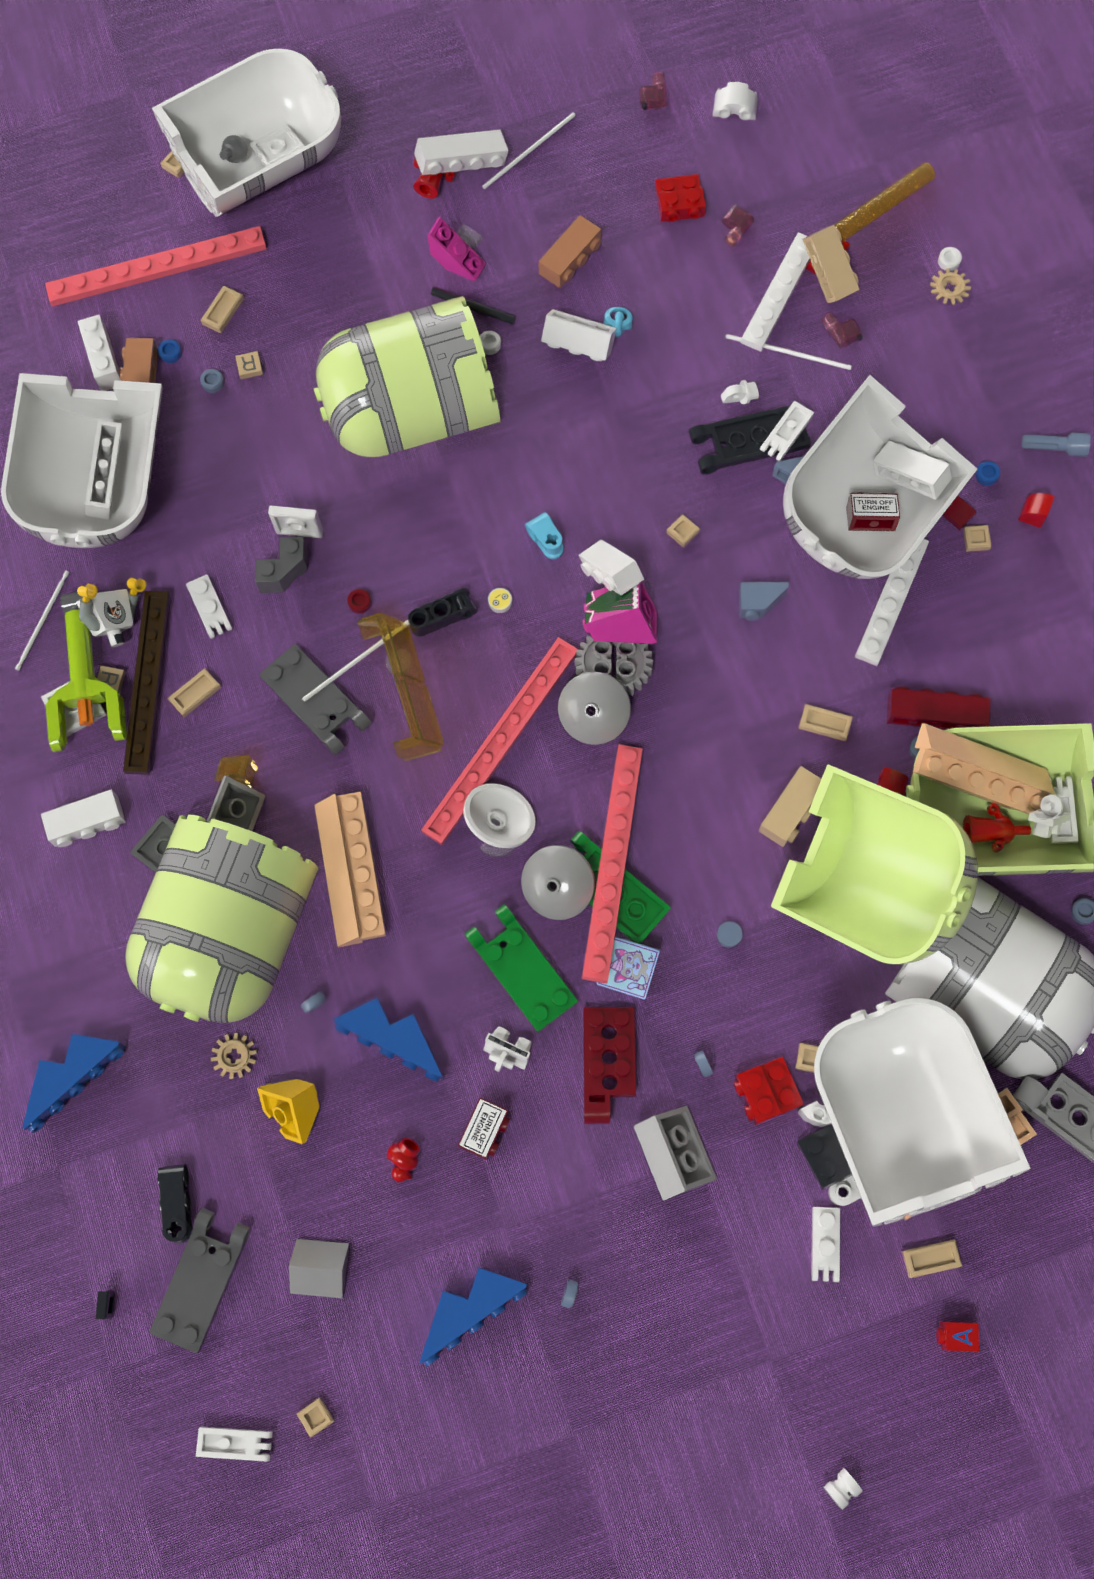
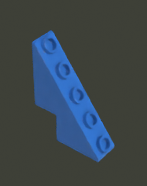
M376 998L333 1019L336 1024V1031L346 1036L349 1033L358 1036L357 1041L369 1048L372 1044L381 1048L379 1053L390 1059H393L394 1056L403 1059L402 1065L413 1071L417 1067L426 1071L424 1076L438 1083L439 1079H444L414 1014L390 1024L380 1001Z
M72 1034L64 1064L39 1060L22 1129L29 1130L32 1133L40 1130L45 1124L44 1121L51 1114L59 1113L64 1108V1103L71 1096L76 1097L84 1090V1085L90 1079L94 1080L104 1072V1067L110 1061L118 1060L124 1054L126 1045L117 1041Z
M478 1268L469 1299L443 1291L419 1363H424L428 1367L440 1358L438 1355L440 1350L445 1347L451 1350L462 1342L460 1336L469 1330L470 1334H473L484 1326L482 1320L491 1314L495 1318L506 1310L504 1304L513 1298L517 1302L528 1294L526 1290L528 1284Z

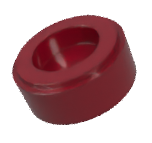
M355 589L347 597L350 610L356 614H363L371 607V597L363 589Z

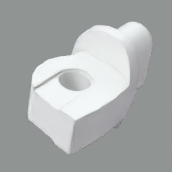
M742 380L739 385L727 387L721 394L723 403L740 401L741 404H748L750 400L759 398V392L755 382L747 383L746 380Z

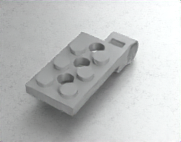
M1063 1073L1056 1077L1048 1090L1035 1079L1026 1076L1013 1094L1021 1108L1094 1163V1096ZM1052 1095H1059L1062 1098L1063 1106L1061 1109H1056L1051 1105L1050 1099ZM1075 1111H1080L1085 1117V1122L1082 1126L1076 1125L1073 1122L1072 1115Z

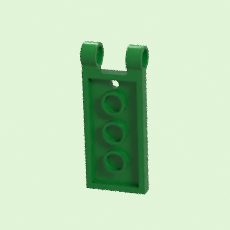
M578 831L570 839V842L579 851L585 853L584 857L589 862L594 873L596 888L602 849L584 833ZM625 869L616 928L632 942L642 944L671 910V907ZM594 890V894H593L592 900H591L590 903H589V906H591L592 908H593V901H594L595 890Z
M503 904L494 913L507 930L488 944L475 927L465 932L464 935L536 1032L539 1033L575 1006L578 1000L527 935L509 908ZM503 941L507 943L505 948L500 947V943Z

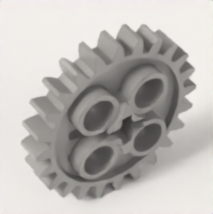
M587 635L586 643L581 642L580 650L576 651V675L586 672H605L611 675L612 646H616V679L632 696L634 695V688L641 691L642 683L647 684L648 676L652 674V651H648V644L594 641L592 637ZM623 672H628V673H630V674H629V675H624V674H622V673H623Z

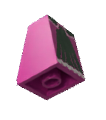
M642 581L623 595H619L613 590L609 591L606 587L587 593L586 604H584L585 619H583V627L586 633H590L594 641L657 643L658 612Z

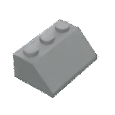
M687 1106L655 1115L634 1125L638 1140L663 1201L717 1180Z

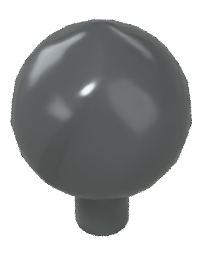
M231 135L224 139L219 155L221 159H226L228 162L240 163L246 158L248 147L241 137Z

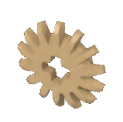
M946 268L945 274L941 270L938 271L939 278L935 275L932 277L936 283H930L931 287L936 288L931 290V293H939L936 296V300L945 297L943 304L947 303L948 298L952 305H955V298L958 302H963L962 297L969 296L964 291L971 290V286H965L970 282L969 279H963L966 274H957V269L954 270V273L950 272L949 268ZM947 283L956 286L953 292L950 289H945Z
M234 1033V1039L231 1040L229 1035L226 1034L224 1035L226 1042L223 1043L218 1039L217 1043L220 1045V1048H212V1052L217 1053V1057H212L211 1062L218 1061V1065L213 1068L215 1071L222 1068L223 1071L220 1074L222 1077L227 1072H230L229 1079H233L235 1072H238L239 1078H242V1069L249 1073L251 1069L247 1064L256 1063V1060L250 1059V1056L257 1054V1051L249 1050L254 1043L251 1041L246 1045L247 1036L244 1035L241 1040H238V1033ZM233 1049H237V1053L241 1054V1058L236 1059L235 1063H231V1059L227 1058V1055L232 1053Z

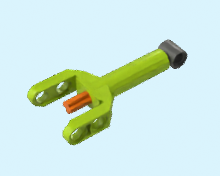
M78 592L62 594L60 598L62 610L65 614L70 682L58 689L45 704L50 748L53 752L65 750L67 733L64 707H78L79 725H86L87 727L94 724L92 704L106 702L108 727L112 731L114 740H126L127 728L124 699L115 689L95 677L91 631L79 619L77 601L82 597L79 596Z

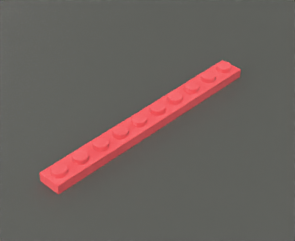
M258 226L47 282L45 285L49 302L53 307L263 251L267 248L261 228Z
M557 638L421 829L423 834L440 845L444 844L464 815V803L469 793L476 787L488 782L576 657L577 648L561 638Z
M620 744L617 748L582 979L607 984L609 978L642 756L641 748Z

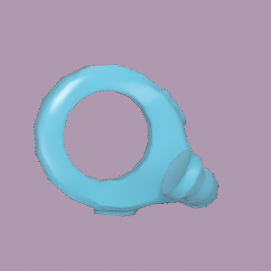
M612 307L605 312L603 324L617 328L615 337L618 338L625 330L632 328L633 316L625 308ZM619 311L615 313V320L612 319L610 314L612 312ZM623 313H625V314L627 315V319H626V320H623V319H624V314H623Z

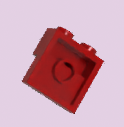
M699 174L655 179V190L661 222H675L677 220L705 217L706 204L703 187L700 185Z
M783 1056L735 1076L734 1088L739 1097H744L747 1104L744 1107L745 1113L749 1121L754 1120L755 1125L804 1105Z

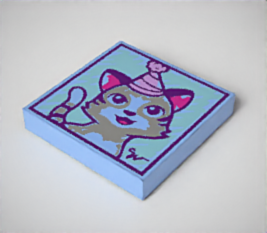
M615 936L607 984L597 982V985L645 999L660 950Z

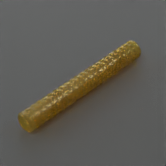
M927 162L922 163L900 180L890 185V187L880 192V194L864 203V205L855 209L854 212H851L838 221V223H835V228L839 230L842 237L841 243L934 180V168Z

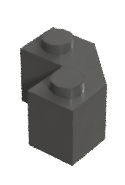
M280 537L279 559L256 560L255 582L260 593L285 592L299 575L302 576L308 570V548L304 537Z

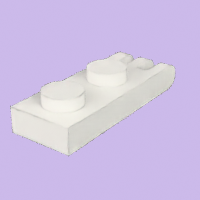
M794 401L764 441L760 450L765 452L771 446L768 455L772 457L778 450L779 453L776 460L781 461L812 419L814 412Z
M206 574L186 583L210 639L215 637L212 630L215 627L219 635L224 633L220 626L222 624L225 625L228 631L232 630L209 576Z
M1055 777V787L1053 789L1055 795L1063 800L1064 809L1062 813L1070 812L1071 816L1069 821L1062 823L1060 833L1051 834V844L1077 843L1079 840L1072 777H1065V786H1062L1061 777Z
M812 1207V1281H818V1270H822V1281L828 1282L829 1271H833V1282H839L840 1208Z
M199 1427L196 1457L270 1461V1455L260 1454V1449L270 1450L272 1443L261 1442V1438H272L273 1432Z

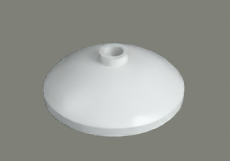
M484 784L473 789L465 800L463 813L468 827L473 834L489 845L499 848H514L525 843L534 831L535 815L532 807L520 793L510 787L501 784Z

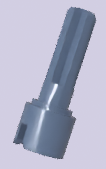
M1073 432L1067 435V437L1024 435L1021 445L1023 449L1065 451L1068 456L1087 457L1090 449L1091 435L1090 433Z

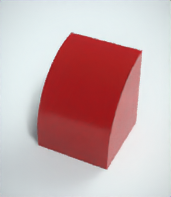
M1045 493L1029 495L1024 502L1018 520L1041 528L1049 514L1055 496Z
M883 767L877 785L906 796L909 778L900 771Z

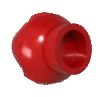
M403 1138L401 1142L393 1143L387 1150V1159H390L396 1165L391 1171V1176L396 1182L412 1179L410 1171L418 1165L419 1159L417 1154L420 1151V1147L412 1139Z

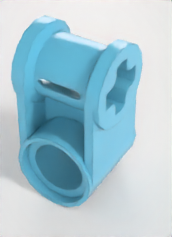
M546 512L525 523V528L530 537L537 543L547 558L557 559L563 554L562 536Z

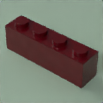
M900 686L892 688L888 696L886 724L921 727L922 723L945 730L963 727H989L991 698L983 697L981 694L959 695V693L954 691H947L945 693H936L931 689L915 691L910 690L908 687Z

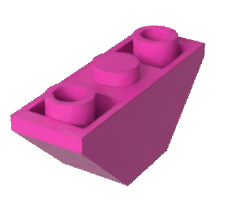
M441 217L436 220L428 234L430 254L446 270L476 281L486 262Z

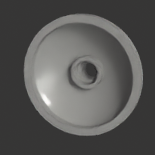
M586 672L573 678L564 687L558 702V713L564 729L573 738L582 743L598 745L607 743L622 733L630 718L631 704L626 689L617 679L602 672ZM589 706H593L596 709L594 715L589 714Z
M551 845L538 850L528 859L523 868L521 885L525 899L537 913L549 919L565 920L578 915L589 905L595 890V878L589 862L582 854L567 846ZM550 882L556 883V890L550 887Z

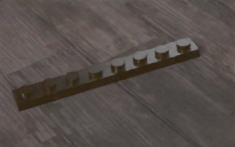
M168 591L144 592L123 767L125 774L150 775L170 602Z

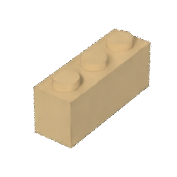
M835 225L826 227L802 239L827 303L838 301L860 290L858 277L851 269L849 254L842 246V237L839 230L835 228Z
M800 766L762 822L758 832L782 847L785 846L787 841L792 843L799 833V830L796 829L801 821L806 823L812 814L809 812V808L821 778Z

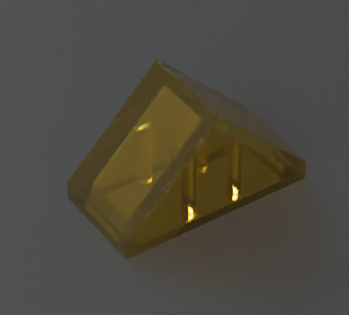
M248 755L222 757L214 780L221 783L223 777L228 776L251 788L257 766Z

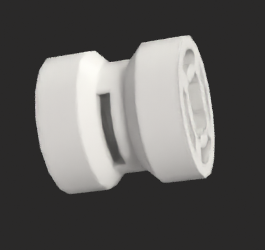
M844 1468L838 1473L837 1480L834 1482L829 1481L824 1486V1489L842 1510L849 1505L851 1496L857 1497L863 1492L861 1487Z

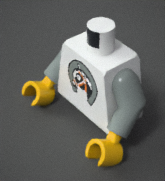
M135 578L128 579L127 586L131 589L129 592L127 589L97 593V587L92 584H87L86 587L80 586L77 589L79 596L82 597L77 601L79 619L89 628L93 636L107 635L111 647L125 644L122 632L133 626L135 608L139 597L137 592H142L146 588V581L141 578L138 580Z

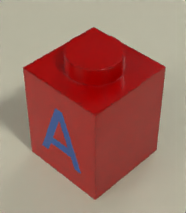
M940 1321V1327H937L936 1330L937 1343L941 1344V1350L979 1352V1324Z

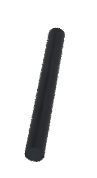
M433 287L431 290L432 296L446 301L462 297L437 287ZM465 298L470 310L514 325L516 316Z

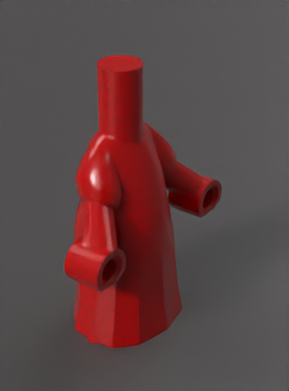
M415 158L413 166L420 169ZM455 173L421 174L413 184L414 190L425 198L434 199L438 196L443 174H445L446 181L453 182Z
M995 803L987 807V812L989 815H994L996 819L965 815L963 820V830L971 842L996 841L992 844V851L995 853L1001 851L1005 844L1010 843L1015 835L1031 834L1030 825H1014L1007 816H1003L999 806Z

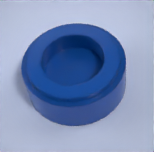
M165 340L158 347L159 356L165 363H175L182 356L181 347L175 340Z
M991 461L982 462L975 472L976 480L984 486L995 484L1000 476L999 466Z

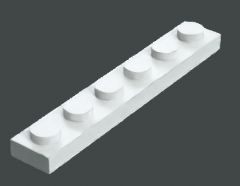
M797 233L741 338L742 344L760 352L763 350L810 261L802 240L807 237L806 235Z
M923 539L904 565L889 574L855 658L875 666L878 665L929 543L928 540Z

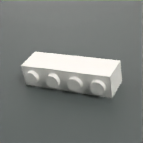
M501 130L418 138L414 155L421 174L434 175L445 172L504 166L508 148Z
M104 420L97 421L85 500V516L109 520L121 441V423Z

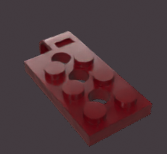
M583 1007L584 1124H610V1097H636L634 1007ZM610 1027L617 1034L613 1039H606L602 1036V1031ZM607 1052H612L616 1055L617 1060L613 1064H606L602 1060V1056ZM608 1077L614 1078L617 1081V1086L612 1090L604 1088L602 1084L604 1079Z

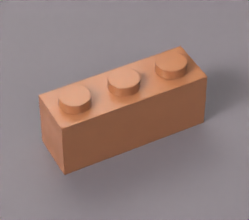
M579 215L538 261L539 275L559 288L565 282L568 283L578 267L584 266L588 256L600 247L602 242L601 229Z
M126 338V345L122 348L124 365L120 368L121 381L156 383L158 348L154 339Z

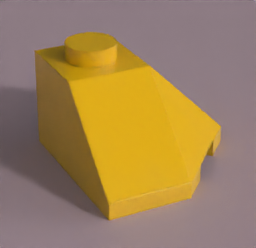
M294 1079L257 1088L263 1112L269 1119L274 1117L282 1128L279 1131L285 1139L300 1144L307 1142L320 1107L315 1085Z

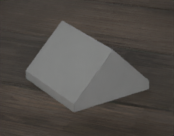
M224 776L207 823H210L211 819H215L253 831L266 795L228 776Z
M297 1239L289 1264L290 1294L343 1298L349 1244Z

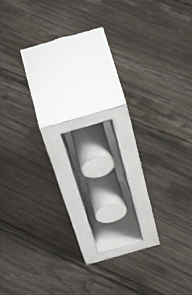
M552 309L546 315L541 341L547 343L552 348L562 347L568 349L572 354H585L590 356L592 360L603 361L611 354L617 328Z
M100 315L79 320L78 325L94 378L101 391L113 389L114 380L121 381L107 329Z
M888 441L873 460L876 476L933 499H937L952 480L950 465L946 461L930 457L922 451L917 452L901 443L897 444Z
M599 540L579 554L582 561L580 566L583 572L588 577L591 575L597 583H603L609 591L613 590L619 595H623L644 580L634 559L603 540Z
M112 789L41 814L48 841L55 847L69 846L74 840L92 838L97 832L115 830L120 824L126 823L119 797Z

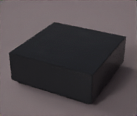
M98 1291L95 1319H112L115 1300L114 1291Z

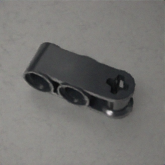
M467 588L456 590L452 594L413 609L408 615L411 632L419 637L426 636L429 633L475 615L478 609L469 598V590ZM438 611H447L444 616L436 615ZM417 620H425L422 625L414 624Z
M186 1164L159 1167L157 1178L160 1188L159 1206L162 1216L163 1236L170 1242L184 1243L190 1238L192 1233L188 1168ZM177 1226L182 1227V1231L178 1232L177 1235L173 1234V1230L177 1229Z

